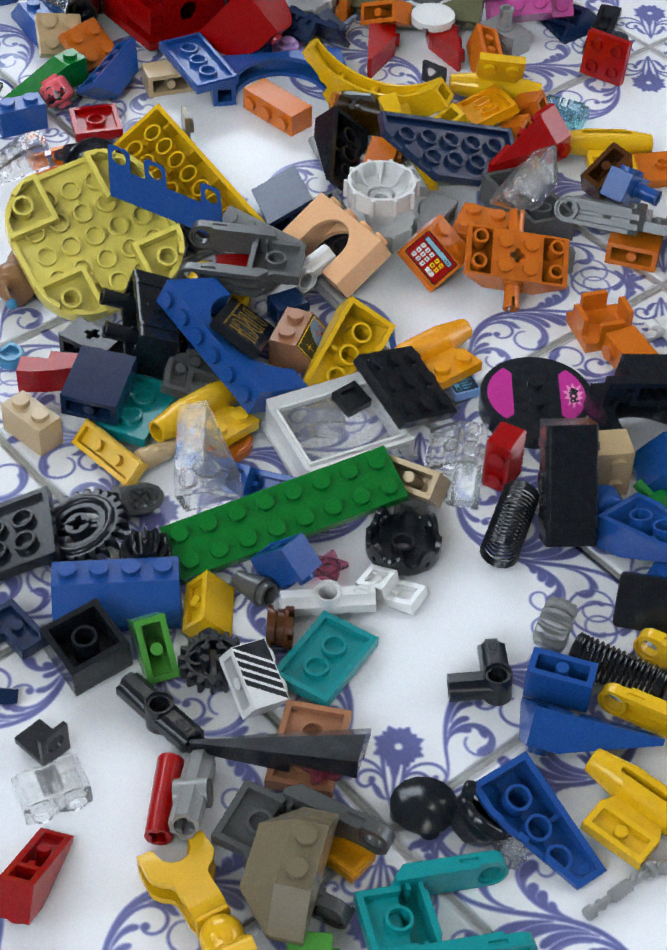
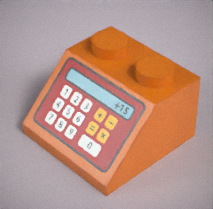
M440 213L423 225L397 254L426 289L432 292L464 264L466 243Z

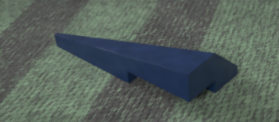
M573 4L574 17L542 20L540 22L561 43L568 44L587 36L588 30L593 25L597 16L588 8Z

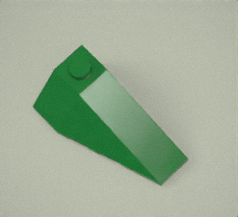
M73 48L66 49L62 53L53 56L4 98H13L28 92L39 93V89L42 87L40 83L55 73L57 76H65L72 88L79 86L88 78L86 57Z

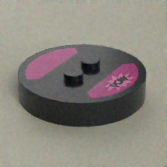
M522 357L507 360L493 367L483 378L478 404L479 415L483 424L491 433L494 432V429H497L499 422H506L527 432L524 448L540 449L538 445L540 419L589 418L583 403L590 386L577 371L551 359Z

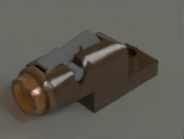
M346 90L334 91L329 100V109L335 105L369 130L368 135L382 137L377 119L380 107L378 100L375 99L373 94Z

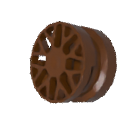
M268 605L266 642L269 648H272V645H276V647H283L284 651L292 649L295 606H286L285 609L278 608L277 612L274 610V605Z

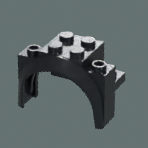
M622 354L614 376H607L605 383H591L583 406L589 418H592L599 424V430L623 429L618 419L626 417L645 418L667 425V354Z

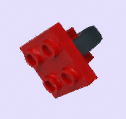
M595 28L589 29L579 72L610 84L621 86L624 82L633 42L629 40L627 34L620 31H614L610 34Z

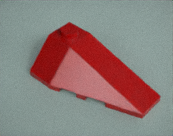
M549 103L531 117V125L527 129L521 128L517 132L518 137L512 145L506 144L489 162L488 173L525 165L531 172L555 165L569 155L571 151V133L555 104Z

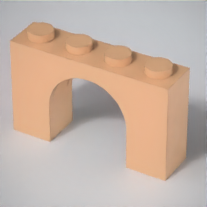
M321 192L283 232L303 241L307 245L305 258L329 237L337 234H348V242L343 251L321 273L345 298H349L392 254L386 247L388 241L379 232L373 234L372 228L364 220L358 222L357 216L349 208L343 210V205L334 196L328 198Z

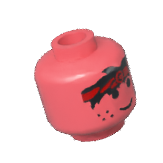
M55 73L40 83L42 87L39 89V93L49 108L58 107L62 110L72 104L70 99L74 96V90L65 76H57Z

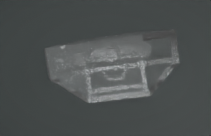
M551 145L533 151L528 156L529 158L520 164L489 199L490 204L507 209H518V211L520 209L533 211L543 205V201L552 194L553 188L558 183L556 146Z
M460 420L430 430L424 467L439 471L451 480L444 498L448 506L478 510L489 424Z

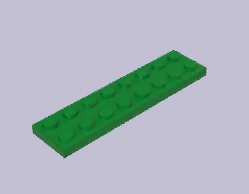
M383 445L159 527L160 533L167 534L170 546H172V556H178L179 579L181 584L184 585L206 570L216 573L248 561L270 542L302 532L306 538L312 537L373 514L380 507L389 508L408 501L409 495Z

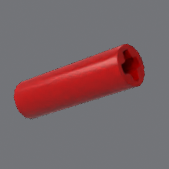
M162 753L158 756L144 833L146 841L154 845H167L173 838V833H170L168 825L173 806L172 782L175 778H180L184 765V759L175 753Z

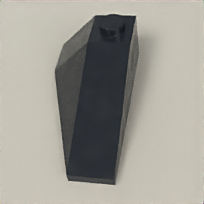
M335 105L315 118L314 138L326 180L343 192L344 179H348L350 167L358 166L361 162V155L367 150L369 130Z

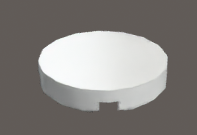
M423 3L412 9L411 22L413 26L422 31L425 28L430 33L444 32L449 30L455 22V13L450 7L443 4Z

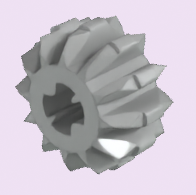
M551 596L545 602L533 633L534 644L557 653L562 651L577 616V605L570 603L569 600L560 597L559 599Z

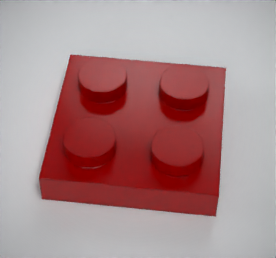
M116 103L69 108V117L76 142L89 137L112 140L123 135Z

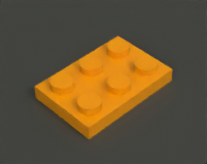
M497 84L455 104L466 114L469 122L474 124L494 126L500 122H507L513 119L514 115L520 113L517 103Z

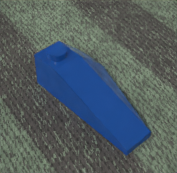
M526 751L476 781L474 795L488 816L576 890H579L607 871Z

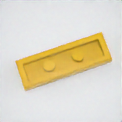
M87 418L71 442L123 485L137 483L148 464L94 421Z

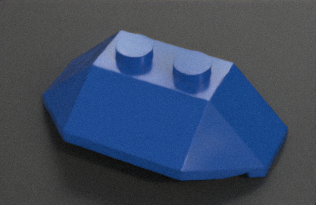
M27 0V2L18 3L11 12V18L38 48L34 18L36 12H65L59 6L43 0Z
M134 37L119 42L113 47L103 61L76 90L78 97L104 101L109 98L115 100L123 95V89L133 83V77L139 71L136 40Z

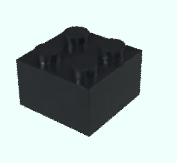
M97 598L39 629L44 651L76 696L133 664L130 643Z

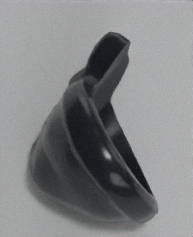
M466 780L462 787V792L455 799L457 808L451 819L453 831L465 844L470 845L506 840L510 834L491 819L480 802L474 799L476 781Z

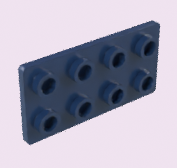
M294 5L289 7L292 23L281 35L292 36L297 41L306 45L312 41L315 35L349 48L350 43L346 39V34L338 28L339 25L335 21L330 19L324 21L312 12L308 14L303 13L301 9Z

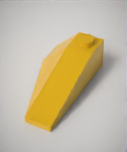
M350 296L338 306L303 377V381L309 387L355 373L358 370L353 363L355 358L359 354L381 351L396 325L353 296Z

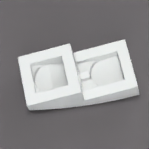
M370 564L355 583L356 585H375L376 601L414 615L428 596L426 585L400 580L397 570Z

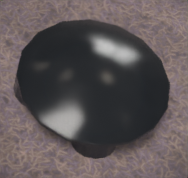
M416 776L404 780L394 789L390 797V818L405 830L418 834L423 839H436L440 832L445 831L451 826V819L457 808L455 804L456 795L443 781L432 777Z

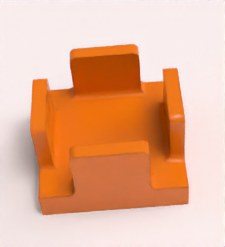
M605 289L585 292L581 295L580 304H574L573 311L566 312L565 320L585 353L602 351L605 333L632 326L634 310L625 296L618 298L617 305L616 303L606 305L608 293Z

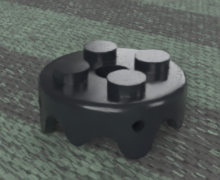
M384 506L375 512L371 524L366 528L365 550L369 560L374 565L395 569L398 571L399 576H411L427 571L439 559L442 536L439 534L438 521L433 512H428L423 516L416 513L411 507H404L397 514H389V511ZM407 543L410 546L407 548L398 547L397 544Z

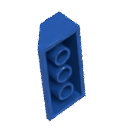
M178 556L51 562L52 622L97 598L121 632L129 631L128 619L154 612L165 613L168 629H181Z

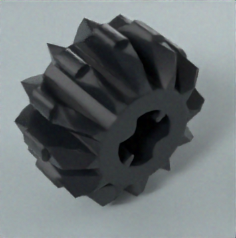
M143 527L142 531L132 529L130 535L123 536L119 549L120 559L172 556V546H170L167 534L159 533L157 528L151 531L146 530L145 527Z

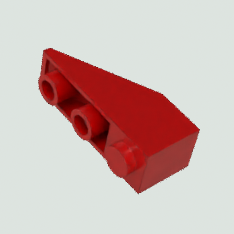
M453 23L449 30L438 33H430L426 29L425 37L428 49L459 72L461 63L465 62V50L462 49L459 26Z

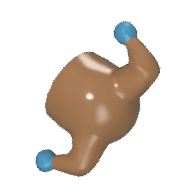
M11 250L6 262L0 265V297L6 302L8 309L14 310L17 306H23L35 293Z

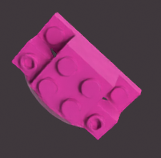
M485 0L486 20L500 14L499 8L504 4L514 7L512 21L515 23L574 17L573 0Z

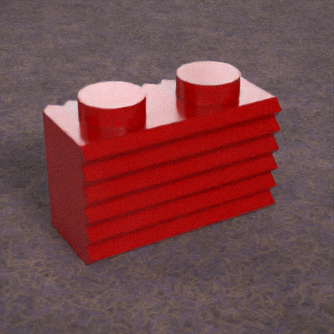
M499 422L497 429H494V432L486 441L482 474L483 485L502 492L506 483L516 480L519 476L523 463L525 435L527 434L524 429L506 422Z

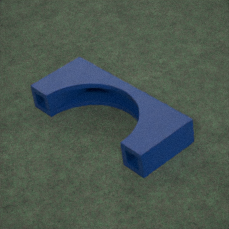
M340 47L326 48L335 58L346 65ZM303 50L221 56L239 76V84L210 91L213 107L236 105V97L239 91L247 84L262 78L275 76L303 79L315 84L323 92L327 87L320 81L312 66L307 63L302 54Z
M216 277L167 280L156 300L157 303L248 414L266 412V399L308 387L293 368L274 367L254 360L236 349L224 337L210 328L209 325L213 321L212 317L222 310L231 296Z

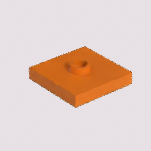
M667 151L632 154L634 155L638 170L644 173L643 178L650 181L649 187H667Z

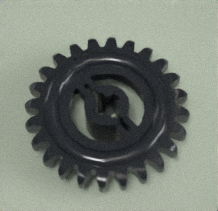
M85 489L82 494L76 491L72 497L69 498L66 495L62 498L63 502H55L53 504L61 558L54 562L99 560L98 554L100 553L111 558L107 547L112 546L119 550L120 547L115 538L123 540L125 535L123 531L130 530L128 508L118 495H113L111 491L103 492L102 489H95L92 492L90 489ZM87 513H94L100 516V518L91 519ZM69 536L73 543L61 540V537Z

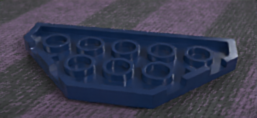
M382 110L377 116L381 136L436 182L479 187L482 174L488 173L489 162L506 144L512 145L514 143L512 129Z

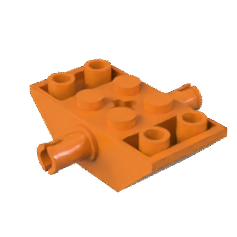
M518 209L509 210L508 229L467 224L463 274L481 287L504 290L502 309L508 312V307H510V312L519 311L520 293L535 295L565 290L567 288L570 239L524 232L526 212L520 209V214H518Z

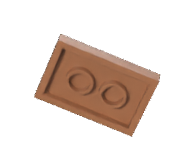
M287 700L278 733L350 729L352 711ZM291 765L289 772L268 768L264 779V788L283 791L284 788L303 784L333 798L338 774Z

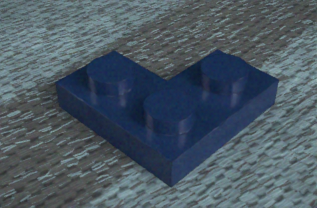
M12 598L1 604L0 643L5 641L22 660L43 648L39 631L41 627Z

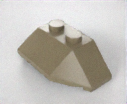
M302 807L259 823L239 888L267 939L298 946L304 945L338 824L339 814Z

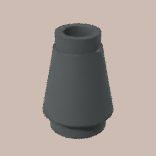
M238 570L231 579L232 587L236 588L257 607H268L277 597L278 586L269 577Z

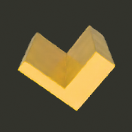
M208 570L188 582L185 586L182 633L192 638L210 627L221 635L229 632V637H231L234 587Z

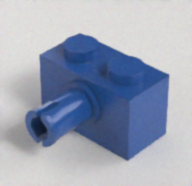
M624 164L620 168L611 166L600 190V194L629 205V202L640 203L643 200L653 206H657L662 197L661 191L648 186L650 181L643 178V172Z

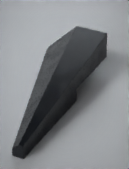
M371 728L192 738L189 742V751L204 749L214 757L285 772L290 771L291 765L357 778L362 759L365 758L371 736Z

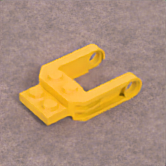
M653 628L643 629L633 643L635 653L644 661L653 662L654 665L658 664L659 667L667 669V634ZM645 641L653 643L658 650L649 647ZM612 682L604 685L597 696L598 703L603 710L667 738V701L634 687L630 689ZM610 694L619 698L622 703L612 698Z

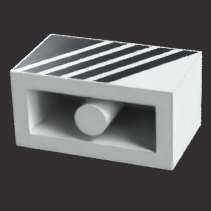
M265 638L231 647L219 658L242 720L276 710L290 699L287 684L281 678L275 664L274 652L268 647Z

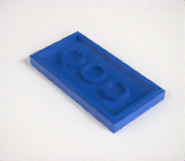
M200 32L159 42V50L196 94L239 84V76Z

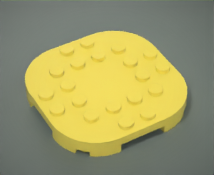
M106 148L83 152L81 158L40 175L33 173L27 176L13 189L5 209V234L7 241L35 295L47 309L68 320L75 321L78 317H81L87 321H95L121 311V309L99 304L100 293L103 287L124 293L132 271L135 269L175 279L179 266L182 263L185 244L179 223L176 224L175 221L110 196L108 150ZM116 150L112 152L114 161L119 165H125V156L116 153ZM130 155L131 173L145 179L144 164Z

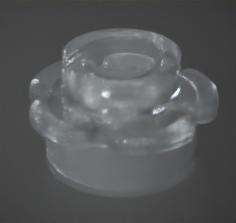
M507 837L505 841L498 840L496 842V851H500L503 854L508 868L518 870L521 864L527 861L526 847L519 840Z

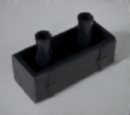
M135 269L132 271L124 293L104 287L100 293L99 304L121 309L122 325L105 321L102 329V338L124 342L125 354L137 357V374L162 379L170 356H175L180 348L179 329L156 301L166 281L171 279Z
M592 418L540 419V437L538 438V445L540 446L538 473L539 539L546 547L597 546V528H599V519L597 518L598 451L600 450L599 424Z

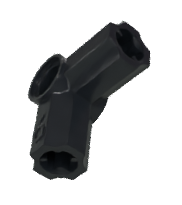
M497 638L485 639L482 644L477 645L480 671L447 674L449 702L485 700L490 705L502 706L511 700L513 671L508 663L505 643L499 642Z

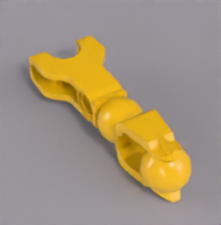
M201 829L194 834L192 839H187V856L181 861L172 863L162 861L153 851L145 852L136 857L139 876L150 897L157 902L172 904L179 909L190 929L196 934L202 950H258L250 933L246 935L243 924L230 914V907L214 882L216 876L215 851L213 845Z

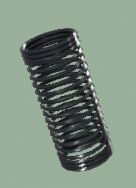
M513 480L506 483L503 487L479 551L481 557L491 566L510 568L517 563L539 503V493L533 485L525 481ZM511 488L524 489V490L530 492V493L534 496V498H533L530 494H528V493H526V492H524V491L517 490V489H513V490H509V489H511ZM509 492H521V493H524L525 495L529 496V497L532 499V501H531L528 497H526V496H524V495H522V494L509 493ZM510 495L521 496V497L527 499V500L531 503V505H530L527 501H525V500H523V499H521V498H518V497H507V496H510ZM509 499L521 500L522 502L526 503L528 506L524 505V504L521 503V502L514 501V500H509ZM492 542H494L495 544H497V545L500 546V547H503V548H506V549H512V551H511V550H503V549H500V548H498L497 546H495ZM489 543H490L494 548L498 549L499 551L506 552V553H513V554H503V553L497 552L496 550H494V549L489 545ZM488 547H489L493 552H495V553H497V554H499V555H502V556H514V557H511V558H502V557H499V556L493 554V553L488 549ZM486 550H487L492 556H494V557H496V558H498V559H501V560H511V561H509V562H502V561L495 560L494 558H492V557L486 552Z
M583 632L576 637L568 656L599 664L595 683L599 682L602 686L608 683L612 675L609 683H613L617 678L616 683L620 684L623 679L622 686H625L628 682L627 688H631L634 683V688L637 689L639 686V690L643 691L645 687L644 692H649V694L663 699L667 690V669L665 667H661L658 671V664L653 668V662L648 665V661L645 660L642 663V658L637 660V656L634 655L632 657L631 653H628L626 656L625 650L621 653L620 648L617 650L615 646L610 648L609 643L605 646L604 641L601 643L599 639L594 641V637L590 638V635Z

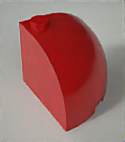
M230 0L199 32L216 51L222 54H251L269 43L274 45L282 39L281 34L291 26L292 16L285 0Z

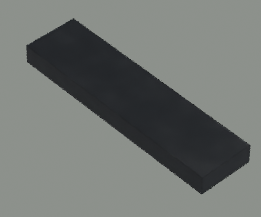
M601 4L591 28L610 34L613 33L620 19L622 8ZM585 41V43H584V45H583L582 54L584 53V48H585L586 41Z

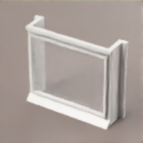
M360 372L266 399L265 420L260 421V426L290 476L299 477L383 445L387 451L398 448L407 461L411 462L418 459V454L414 450V436L411 437L406 428L401 430L397 428ZM355 380L372 399L370 407L348 418L331 399L332 392Z

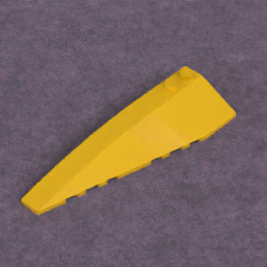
M159 103L113 144L125 149L129 155L134 156L143 164L144 160L149 159L162 165L166 171L168 189L201 202L200 184L205 183L219 190L221 194L222 215L231 205L265 222ZM149 166L154 179L161 180L162 174L156 166ZM206 189V199L210 203L215 204L217 202L216 194L212 190Z

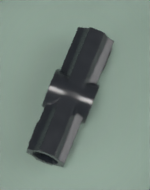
M130 672L122 677L120 684L116 687V693L145 719L147 729L154 734L164 736L181 753L188 752L190 754V739L204 738V730L174 704V697L171 693L156 689L138 672Z

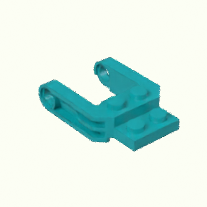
M490 850L405 863L395 875L394 881L390 886L354 892L353 903L367 950H538L532 932L526 931L509 934L500 931L442 941L443 934L430 895L486 887L501 882L509 874V869L500 851Z

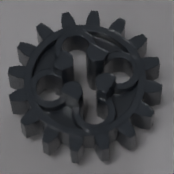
M212 630L210 636L199 632L198 640L189 637L188 646H181L180 655L178 656L180 678L186 679L187 687H192L196 684L198 693H202L205 688L210 689L211 695H215L218 688L227 693L229 684L219 658L231 647L240 645V639L236 637L229 640V632L223 633L222 636H217L216 630ZM213 649L217 650L216 675H210V650Z

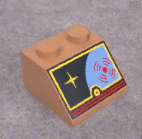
M287 307L269 339V365L293 368L297 372L306 373L327 327L313 312Z

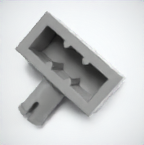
M508 4L501 5L499 8L500 14L481 22L482 25L497 29L503 55L520 56L529 51L531 31L512 21L513 6L511 7Z

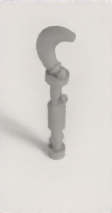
M667 859L661 863L656 860H646L642 864L643 870L638 874L631 872L629 880L625 878L608 890L605 897L597 899L593 905L588 904L582 909L583 916L588 921H592L598 916L599 911L606 910L607 906L612 902L617 903L634 891V887L644 880H648L650 877L655 878L657 875H667Z

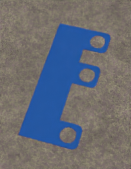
M108 144L110 196L190 228L197 220L223 222L221 194L218 189L201 183V202L168 189L164 167L149 159L144 160L145 179L132 174L129 153L123 148ZM114 150L120 151L125 156V165H119L114 161L112 157ZM149 166H156L162 174L161 180H155L151 177ZM206 189H210L216 194L217 202L215 204L210 203L206 199ZM199 230L200 232L209 235L206 231Z

